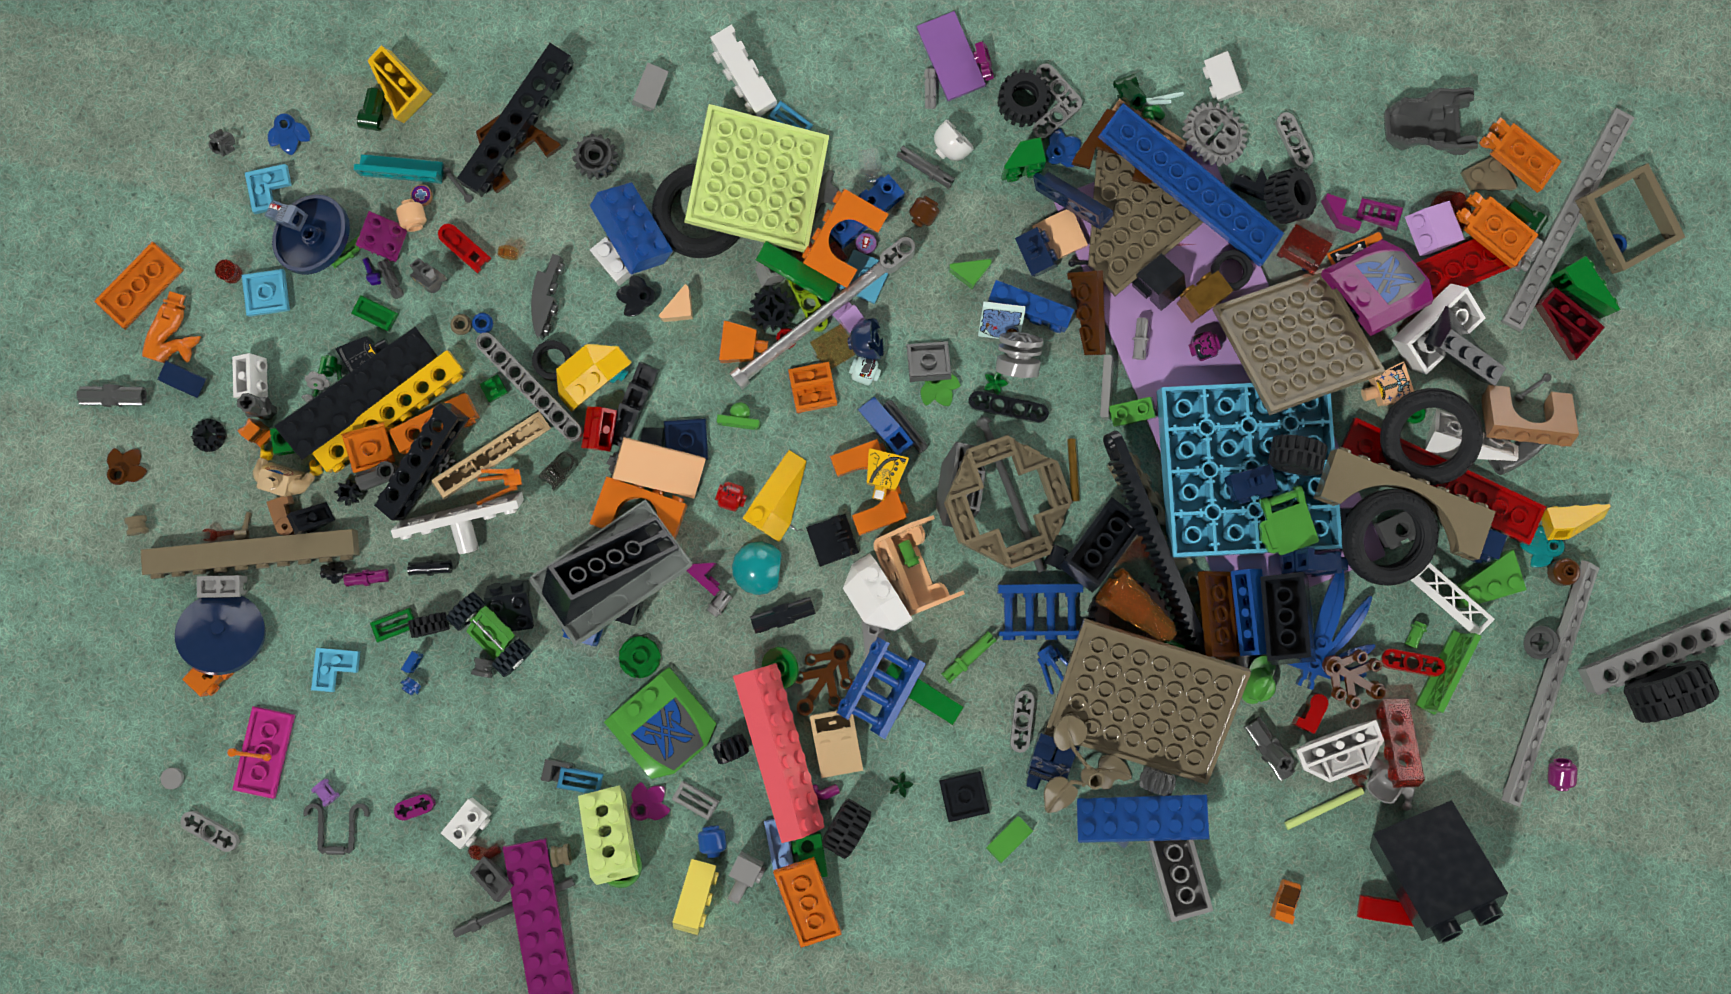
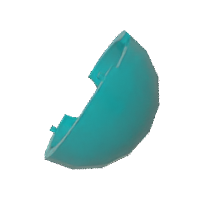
M763 541L751 542L743 546L736 553L732 563V573L737 585L745 592L755 595L768 594L777 589L781 552L772 544Z

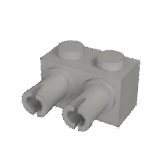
M743 851L740 852L729 874L735 880L728 896L730 901L739 904L746 888L752 887L754 882L759 884L765 871L762 868L763 861Z

